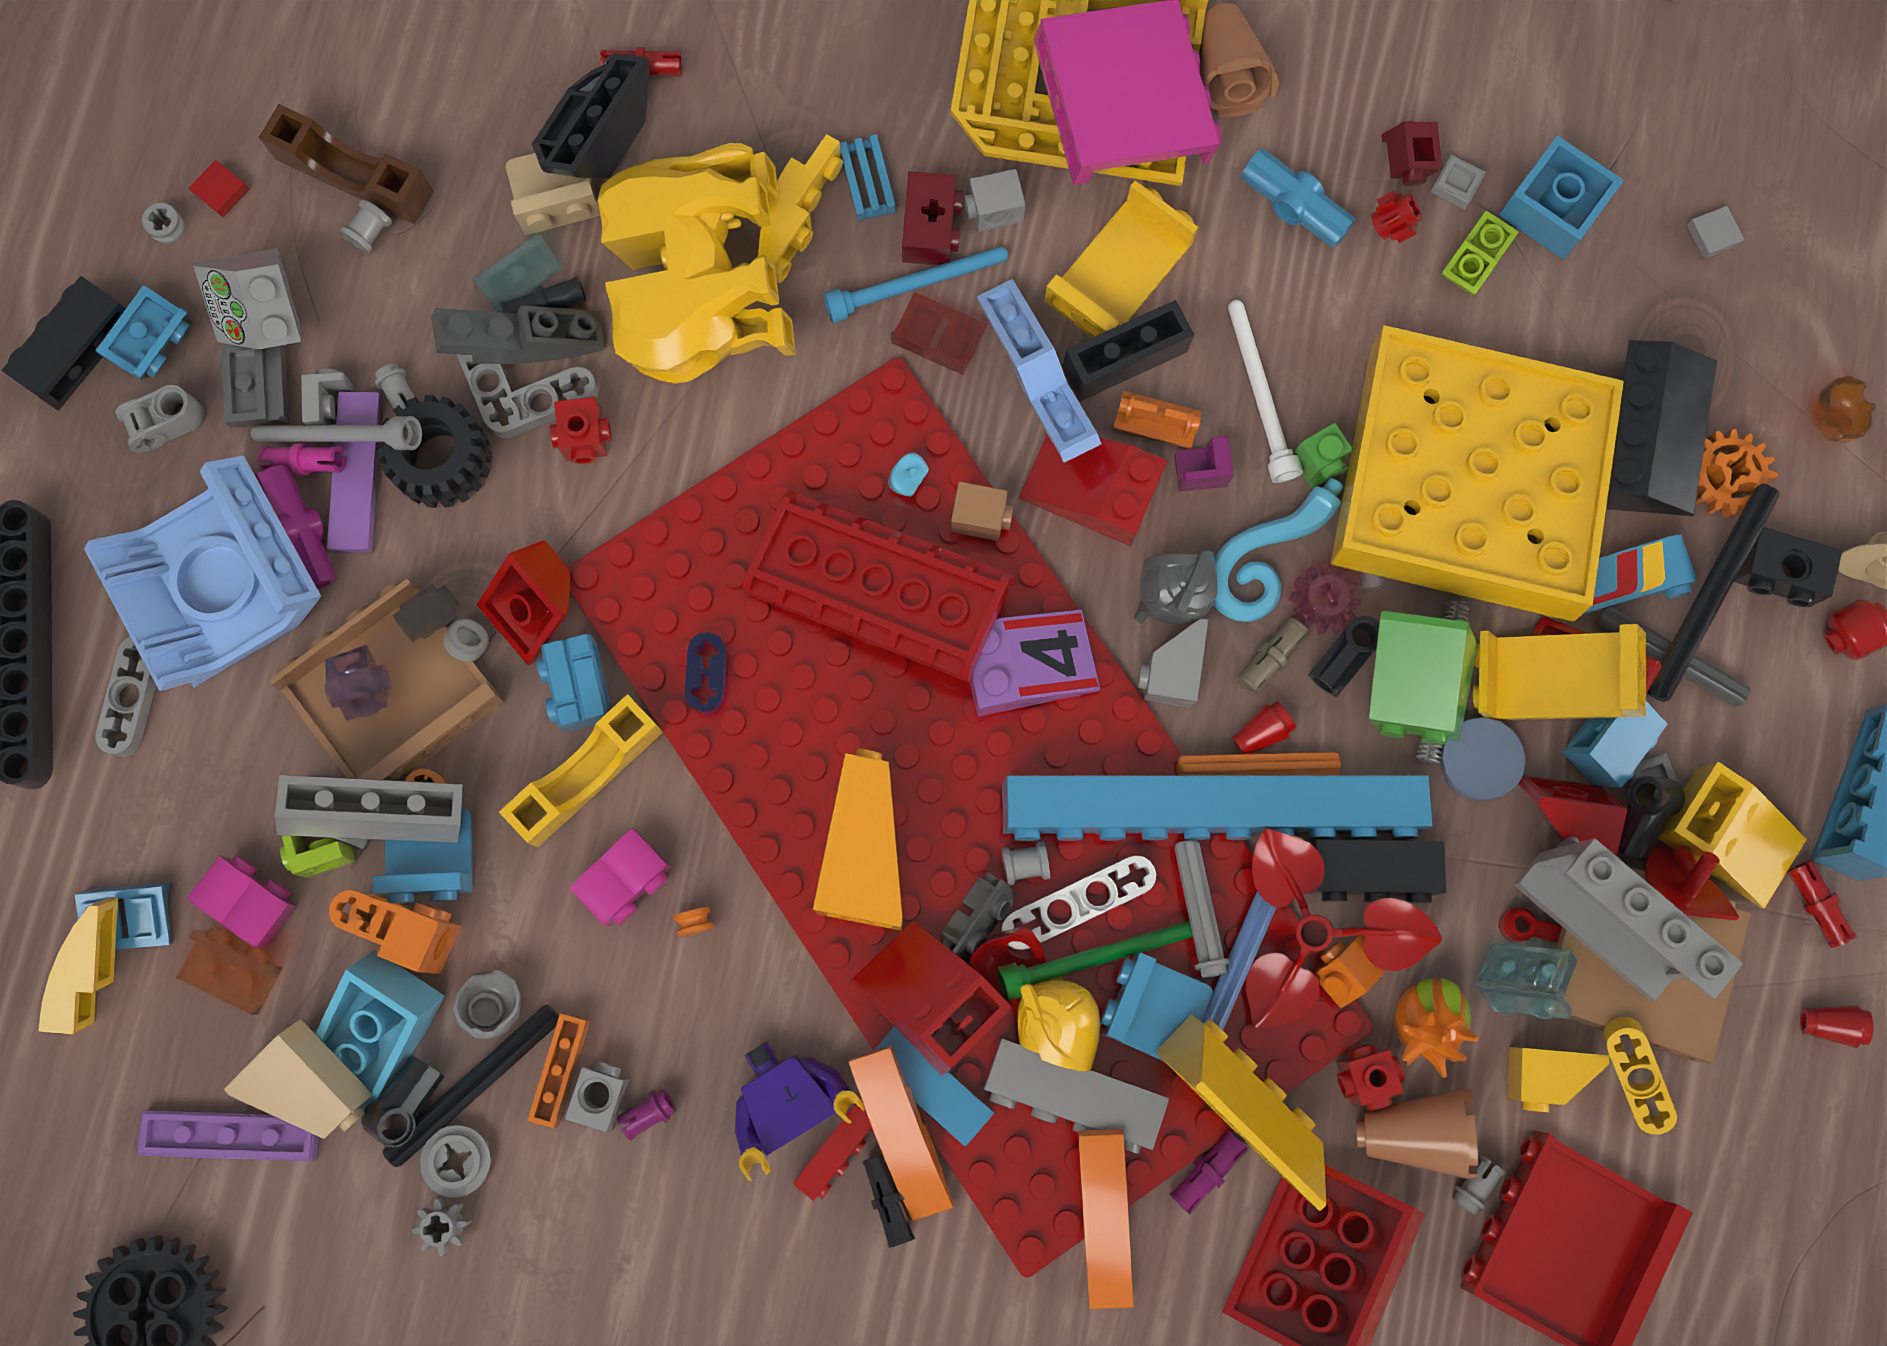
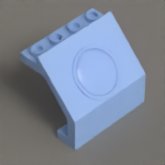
M244 455L205 462L200 470L209 488L205 492L144 528L88 540L84 548L159 691L191 683L194 688L297 628L321 597Z

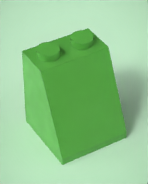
M1389 611L1381 612L1369 720L1375 729H1379V734L1391 738H1404L1405 733L1420 735L1422 741L1435 745H1447L1448 740L1460 741L1478 648L1469 622Z

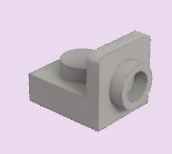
M319 369L315 371V374L301 375L302 422L305 425H331V420H335L337 415L336 403L332 395H338V392H354L352 382L344 373L335 369Z

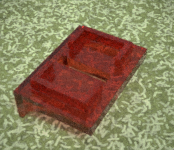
M914 292L898 326L891 332V343L964 375L987 328V324ZM944 318L949 322L934 350L929 345Z

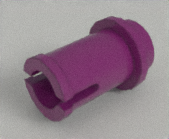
M664 1089L658 1092L652 1090L648 1094V1099L624 1114L617 1116L619 1126L623 1124L626 1126L621 1130L630 1141L661 1120L665 1123L671 1120L670 1115L676 1112V1108L671 1097Z

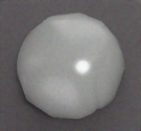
M495 969L488 974H474L465 982L464 986L455 995L453 1012L460 1029L475 1038L489 1039L505 1034L519 1018L522 999L515 980L504 972Z

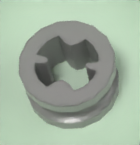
M153 204L142 215L143 228L155 241L161 244L175 243L182 238L185 232L186 225L184 219L169 204ZM168 217L171 221L168 227L163 225V230H160L156 226L160 220L165 222L164 218Z

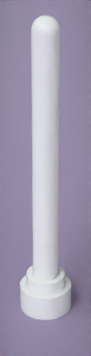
M1233 300L1228 305V311L1272 455L1269 456L1270 463L1267 465L1273 483L1286 482L1302 475L1303 468L1299 456L1294 455L1293 450L1287 448L1244 304L1240 300Z

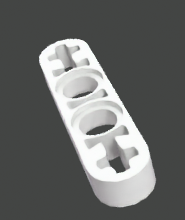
M1128 857L1013 912L1006 917L1002 924L1001 932L1013 929L1014 924L1012 921L1015 919H1019L1022 924L1035 920L1036 917L1031 911L1038 908L1041 921L1049 930V933L1041 935L1040 926L1031 931H1033L1039 942L1042 943L1146 893L1155 883V867L1145 857ZM1133 864L1136 869L1144 868L1147 873L1142 878L1144 886L1138 887L1135 882H1131L1120 888L1126 896L1119 898L1116 884L1108 874L1115 872L1116 880H1119L1130 873L1128 865ZM1101 882L1107 886L1110 896L1105 905L1094 906L1089 903L1086 898V888L1089 884ZM1063 900L1068 903L1072 913L1071 918L1066 924L1058 925L1050 921L1047 915V908L1051 902ZM1018 941L1008 944L1014 950L1022 951L1030 948L1028 945Z

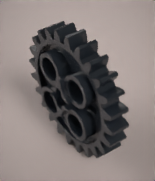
M162 1235L150 1237L147 1244L143 1238L130 1241L129 1248L126 1245L112 1249L114 1259L105 1257L97 1261L101 1272H94L85 1276L86 1281L93 1288L77 1293L76 1297L86 1302L87 1305L86 1308L73 1312V1317L85 1319V1326L76 1330L74 1336H88L89 1342L84 1346H129L121 1338L122 1326L126 1325L130 1328L133 1336L130 1346H146V1344L147 1346H216L215 1342L208 1335L216 1334L224 1329L222 1324L214 1321V1316L227 1311L226 1306L215 1304V1298L226 1292V1288H213L211 1284L218 1277L220 1271L216 1270L206 1273L204 1267L207 1265L210 1257L206 1255L194 1260L195 1244L185 1246L179 1251L180 1238L178 1237L168 1239L163 1244ZM152 1270L156 1273L155 1279L150 1273ZM171 1277L178 1280L181 1287L178 1299L173 1297L168 1289ZM127 1278L132 1280L135 1285L136 1292L133 1299L129 1298L124 1292V1283ZM146 1307L149 1310H155V1318L154 1314L147 1313ZM168 1324L175 1327L178 1333L176 1345L168 1342L165 1331Z

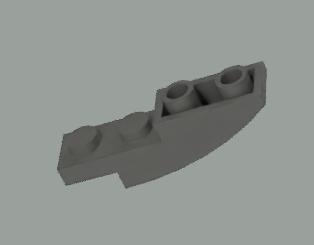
M521 305L516 314L435 308L431 315L436 352L472 355V361L475 364H518L559 360L602 351L605 347L599 311Z

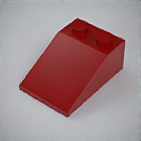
M1047 434L1019 495V499L1131 546L1168 461L1130 444L1099 437L1101 445L1063 462Z

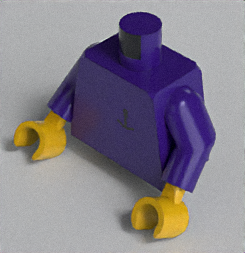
M767 1042L763 1043L744 1055L757 1078L741 1088L742 1095L736 1101L735 1135L741 1154L739 1167L748 1181H752L749 1171L755 1164L760 1163L765 1174H769L771 1171L770 1165L762 1150L766 1156L835 1113L845 1122L851 1123L852 1121L846 1114L847 1109L850 1105L856 1103L864 1111L865 1107L862 1100L851 1091L836 1069L812 1057L800 1059L797 1055L779 1064Z

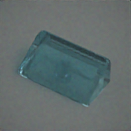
M534 233L471 279L499 313L502 311L501 302H507L525 295L563 266L540 234Z

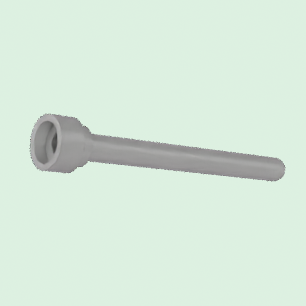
M395 416L384 425H258L251 429L250 435L257 442H385L395 450H415L421 443L422 429L419 421L413 416Z

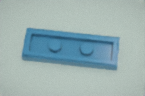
M894 1026L874 1051L893 1045L906 1085L910 1084L915 1102L966 1147L994 1112L949 1072L941 1076Z

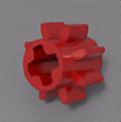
M1393 190L1376 199L1379 206L1371 214V219L1375 230L1382 239L1385 240L1390 237L1392 241L1396 239L1398 243H1401L1416 235L1414 227L1417 226V222L1422 220V214L1412 195L1406 194L1402 196L1401 193L1396 194Z

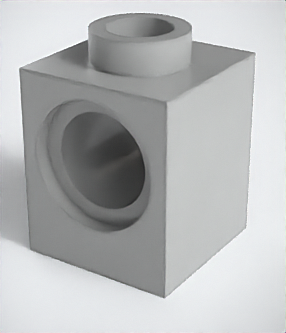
M1016 169L970 179L969 194L963 195L967 218L975 219L978 232L1024 222L1026 204Z
M601 1061L596 1062L595 1068L591 1066L582 1067L565 1120L603 1132L614 1130L617 1116L619 1115L630 1082L629 1078L620 1076L622 1068ZM596 1082L605 1084L609 1090V1100L603 1107L594 1105L589 1096L590 1089Z

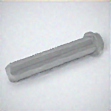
M1197 840L1179 842L1175 844L1174 849L1199 964L1195 965V969L1200 970L1202 978L1227 974L1226 965L1230 964L1229 959H1224L1200 844Z

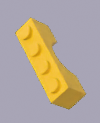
M627 694L596 722L588 739L568 760L545 777L527 785L499 813L528 844L539 847L655 741L663 731Z

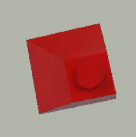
M545 540L509 553L476 604L527 665H531L536 661L542 652L541 646L549 642L567 616L569 608L571 570Z
M1528 775L1522 776L1518 785L1562 841L1569 836L1576 837L1580 842L1595 838L1617 856L1627 808L1603 787Z

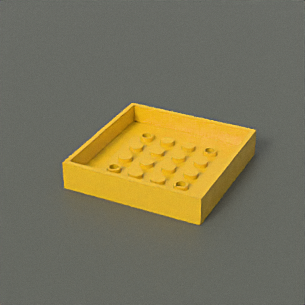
M1383 325L1370 349L1352 445L1353 450L1350 456L1330 564L1574 622L1593 606L1624 381ZM1424 396L1431 397L1435 404L1426 402ZM1544 424L1551 425L1555 432L1548 431ZM1404 506L1412 507L1416 515L1408 514ZM1527 535L1536 537L1538 544L1531 543Z

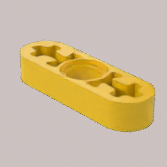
M1629 1017L1613 1019L1605 1026L1603 1039L1639 1128L1646 1133L1654 1135L1666 1133L1675 1126L1677 1113L1643 1027L1638 1021ZM1623 1034L1629 1035L1635 1050L1634 1054L1627 1056L1619 1036ZM1637 1068H1646L1652 1072L1651 1078L1645 1083L1635 1084L1628 1080L1629 1074ZM1653 1096L1660 1115L1651 1117L1645 1102L1646 1098Z

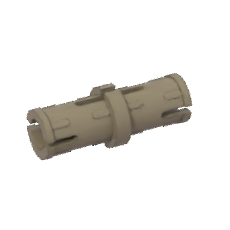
M1290 617L1268 643L1263 642L1257 649V656L1236 677L1238 684L1248 693L1256 696L1277 670L1282 671L1288 665L1287 659L1310 635L1308 629L1301 622Z

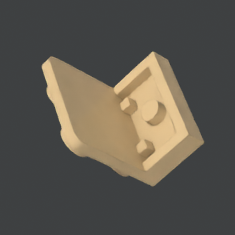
M535 153L510 159L506 163L505 167L514 200L510 202L514 216L524 236L600 216L598 200L591 178H576L543 172Z

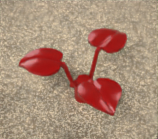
M1265 829L1254 849L1252 862L1254 884L1259 895L1273 907H1285L1296 898L1303 917L1297 926L1296 937L1302 947L1294 963L1287 955L1274 952L1260 956L1251 965L1246 977V995L1252 1024L1256 1028L1281 1027L1300 1019L1313 1008L1319 996L1320 982L1312 971L1301 968L1309 951L1317 952L1325 949L1334 937L1366 935L1363 941V951L1368 960L1380 969L1393 972L1402 971L1417 964L1426 954L1441 943V933L1434 922L1422 910L1409 902L1396 898H1383L1370 903L1364 911L1366 927L1334 928L1327 917L1310 913L1306 899L1303 894H1310L1316 891L1322 884L1325 867L1321 854L1312 844L1301 838L1273 829Z

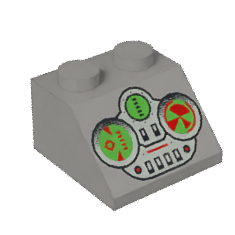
M278 248L193 263L218 343L253 349H265L301 342L300 322Z

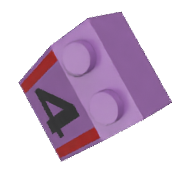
M1082 610L996 619L971 674L973 678L970 683L978 717L1100 691Z

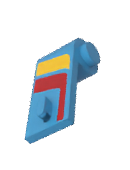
M1682 535L1669 536L1599 558L1593 606L1582 615L1654 593L1657 595L1665 594L1667 600L1692 593L1690 585L1697 583L1698 579Z

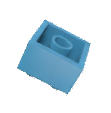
M1557 135L1498 216L1564 260L1583 238L1624 180Z

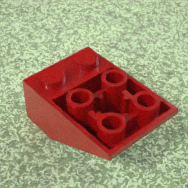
M912 921L851 980L941 1076L951 1070L1012 1008L980 973L915 921Z

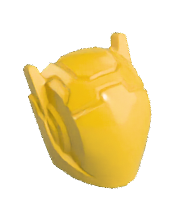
M1062 976L1050 979V981L1040 982L1033 985V987L1030 984L1023 985L1020 989L1023 997L1021 998L1017 1015L1019 1044L1030 1051L1039 1053L1041 1060L1076 1071H1090L1099 1043L1101 1025L1099 1008L1090 992L1074 982L1063 980Z

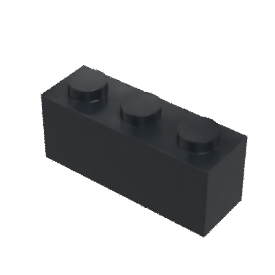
M80 276L73 285L65 289L61 300L51 312L39 320L35 331L25 343L12 352L8 363L1 371L59 411L103 358L96 353V349L126 308L87 279Z
M1174 300L1067 349L1062 367L1079 400L1082 401L1187 353L1194 333L1177 301Z
M1316 839L1309 842L1318 850L1324 861L1325 872L1322 884L1316 891L1310 893L1321 894L1322 902H1347V894L1364 895V902L1368 903L1378 899L1390 898V895H1406V902L1432 903V896L1446 893L1444 841Z

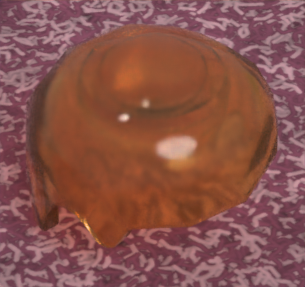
M1852 376L1836 378L1813 398L1810 409L1812 421L1819 432L1830 441L1839 443L1855 441L1862 438L1872 427V412L1875 409V404L1866 401L1863 396L1864 389L1867 387L1864 381Z

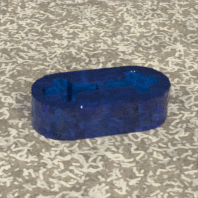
M709 632L700 633L695 636L689 643L687 651L685 698L692 709L702 714H710L717 711L725 698L727 648L720 637ZM705 643H711L714 650L719 651L718 655L711 656L709 669H704V660L697 654V650H704ZM703 677H709V688L711 691L716 692L715 697H709L707 704L702 705L700 699L694 696V692L701 691Z

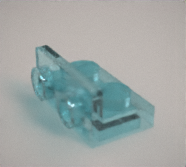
M1492 943L1475 986L1487 1001L1488 1006L1496 1012L1502 1014H1511L1512 1012L1531 1014L1541 1019H1551L1552 1017L1570 1019L1573 1010L1565 1000L1564 995L1578 960L1571 950Z

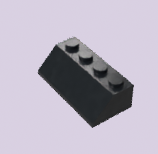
M1629 340L1623 374L1624 384L1607 509L1694 516L1717 360L1674 342Z

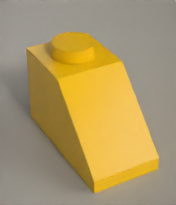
M1509 1047L1507 1099L1522 1101V1110L1549 1112V1104H1567L1609 1065V1055Z

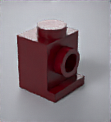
M1404 121L1381 135L1382 142H1387L1391 179H1402L1403 186L1424 184L1427 182L1428 176L1442 170L1438 122Z

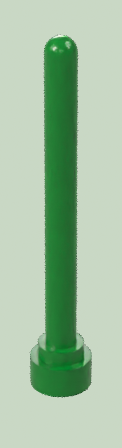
M1189 921L1028 968L1024 964L1017 966L1016 963L997 967V979L1002 995L1006 1001L1023 997L1020 990L1023 985H1033L1192 938L1191 924Z

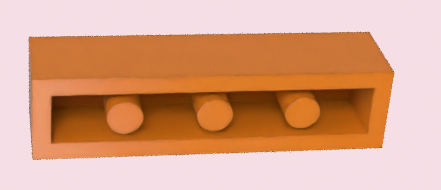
M560 1013L527 1119L528 1122L550 1128L559 1127L591 1020Z

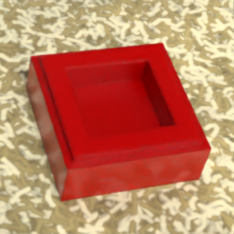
M214 160L188 188L197 198L222 218L249 190L242 180L217 160Z

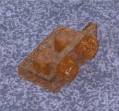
M210 926L208 931L193 929L188 938L194 940L195 943L176 978L247 1013L258 1015L283 967L271 962L273 954L264 949L256 948L250 944L244 949L232 943L235 936L220 928Z

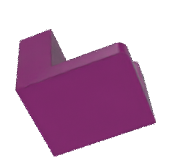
M1228 436L1212 437L1207 448L1178 450L1174 455L1179 492L1227 487L1233 477Z

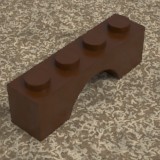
M280 104L276 107L259 136V139L275 160L358 199L368 201L376 207L412 224L416 223L433 193L431 186L420 169L386 153L382 158L363 154L333 137L313 119Z

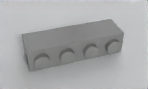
M279 775L275 810L277 835L458 843L463 784Z
M1002 1038L999 1039L983 1086L984 1090L992 1092L990 1101L1014 1109L1016 1102L1033 1107L1031 1116L1056 1124L1058 1116L1075 1122L1072 1129L1075 1132L1123 1129L1124 1149L1136 1154L1140 1153L1141 1146L1153 1150L1169 1101L1167 1097L1091 1070L1085 1072L1076 1071L1041 1060L1039 1053L1030 1051L1019 1044Z

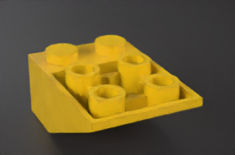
M1717 761L1698 767L1683 789L1685 792L1683 808L1679 813L1669 816L1658 839L1674 850L1680 846L1688 847L1696 861L1699 860L1705 851L1715 854L1720 862L1711 875L1761 909H1764L1807 839L1753 784Z

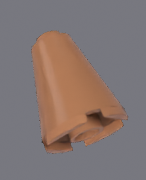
M1227 3L1218 4L1205 14L1200 69L1203 86H1207L1210 92V109L1216 110L1218 116L1223 118L1241 117L1256 112L1262 108L1261 101L1269 94L1271 99L1276 95L1279 86L1277 70L1238 6Z
M1458 1089L1390 1105L1377 1110L1364 1111L1365 1120H1356L1357 1147H1366L1368 1157L1465 1179L1478 1178L1475 1166H1478L1475 1114H1470V1103H1464L1473 1102L1471 1089Z

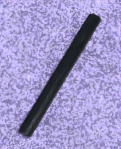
M1764 483L1755 487L1661 662L1662 668L1647 692L1650 697L1660 702L1671 700L1780 496L1778 489Z

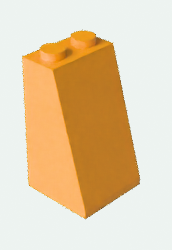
M857 749L856 755L845 753L813 910L819 915L902 931L903 915L889 762L881 759V753Z

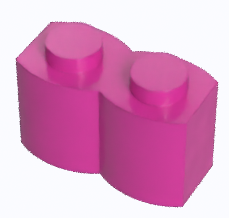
M632 828L612 845L598 861L589 867L569 889L604 926H611L614 922L620 926L637 911L638 908L634 903L644 893L647 892L652 896L667 883L669 878L666 873L671 868V865L637 830Z
M235 855L232 860L218 856L186 899L252 946L266 949L297 907L296 904L288 899L292 892L273 879H269L267 883L262 882L254 875L258 868L238 855Z

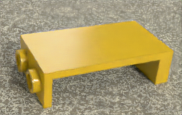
M1135 180L1130 186L1125 203L1061 278L1056 274L1047 285L1044 302L1092 338L1131 320L1192 246L1199 227L1194 224L1193 219L1186 212L1175 210L1165 203L1155 189L1149 186L1144 187Z
M1638 624L1620 625V631L1616 633L1497 638L1490 631H1480V643H1477L1478 648L1475 658V666L1479 668V684H1475L1473 687L1474 707L1478 709V713L1485 718L1494 720L1646 717V632Z

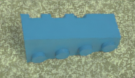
M1887 704L1866 710L1811 860L1857 881L1887 877Z

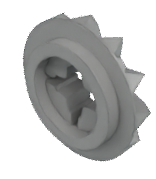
M462 1125L448 1126L436 1132L424 1145L420 1157L421 1174L426 1184L437 1194L452 1198L462 1197L474 1192L487 1179L492 1163L489 1143L484 1140L476 1129ZM452 1148H454L457 1154L470 1151L472 1153L462 1163L463 1173H460L457 1168L441 1170V1167L447 1165L446 1162L452 1158L450 1153Z

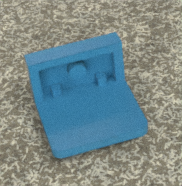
M461 808L458 843L385 840V876H372V894L387 897V902L405 904L414 903V896L430 895V901L445 902L456 901L457 894L473 893L472 813L468 809Z
M1140 952L1136 953L1132 960L1126 958L1122 964L1116 982L1122 984L1116 1000H1108L1100 1019V1023L1105 1025L1102 1035L1162 1060L1155 1053L1157 1049L1191 1014L1202 1022L1213 991L1209 985L1156 963L1157 959Z

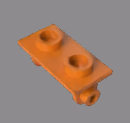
M1123 390L1113 429L1192 449L1195 434L1201 421V411Z

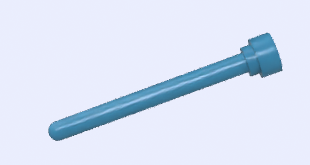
M999 246L851 293L848 290L840 291L839 288L823 292L827 313L832 324L847 320L849 314L855 313V308L1002 263L1008 258V250L1005 247Z

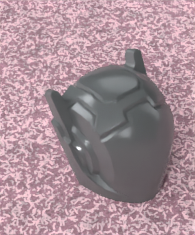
M1198 551L1197 555L1164 554L1147 558L1144 561L1140 579L1141 604L1134 616L1135 620L1143 623L1151 615L1167 624L1183 625L1194 623L1205 617L1215 604L1217 595V570L1213 551Z

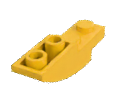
M828 134L825 135L805 165L792 157L790 158L777 181L779 200L768 202L771 225L761 227L758 257L765 255L775 265L777 283L779 284L787 277L791 269L790 261L798 250L800 252L804 251L812 239L813 231L809 212H812L817 206L822 194L821 189L828 180L833 181L837 177L843 165L840 142Z

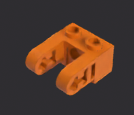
M353 890L337 894L329 907L330 919L336 927L381 945L377 954L378 957L420 973L441 974L461 928L460 925L449 921L452 913L435 906L416 902L414 908L402 904L389 903L387 898ZM345 904H352L349 922H347L348 914L343 911ZM363 911L374 914L370 922L368 917L363 915Z

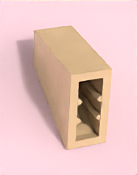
M301 1019L278 1034L224 1089L229 1096L323 1139L338 1127L344 1133L365 1114L360 1107L373 1095Z

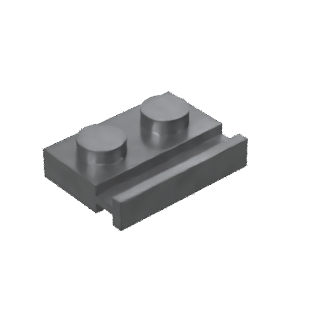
M221 345L225 423L230 428L270 424L271 421L278 420L283 422L290 421L285 345L265 349Z

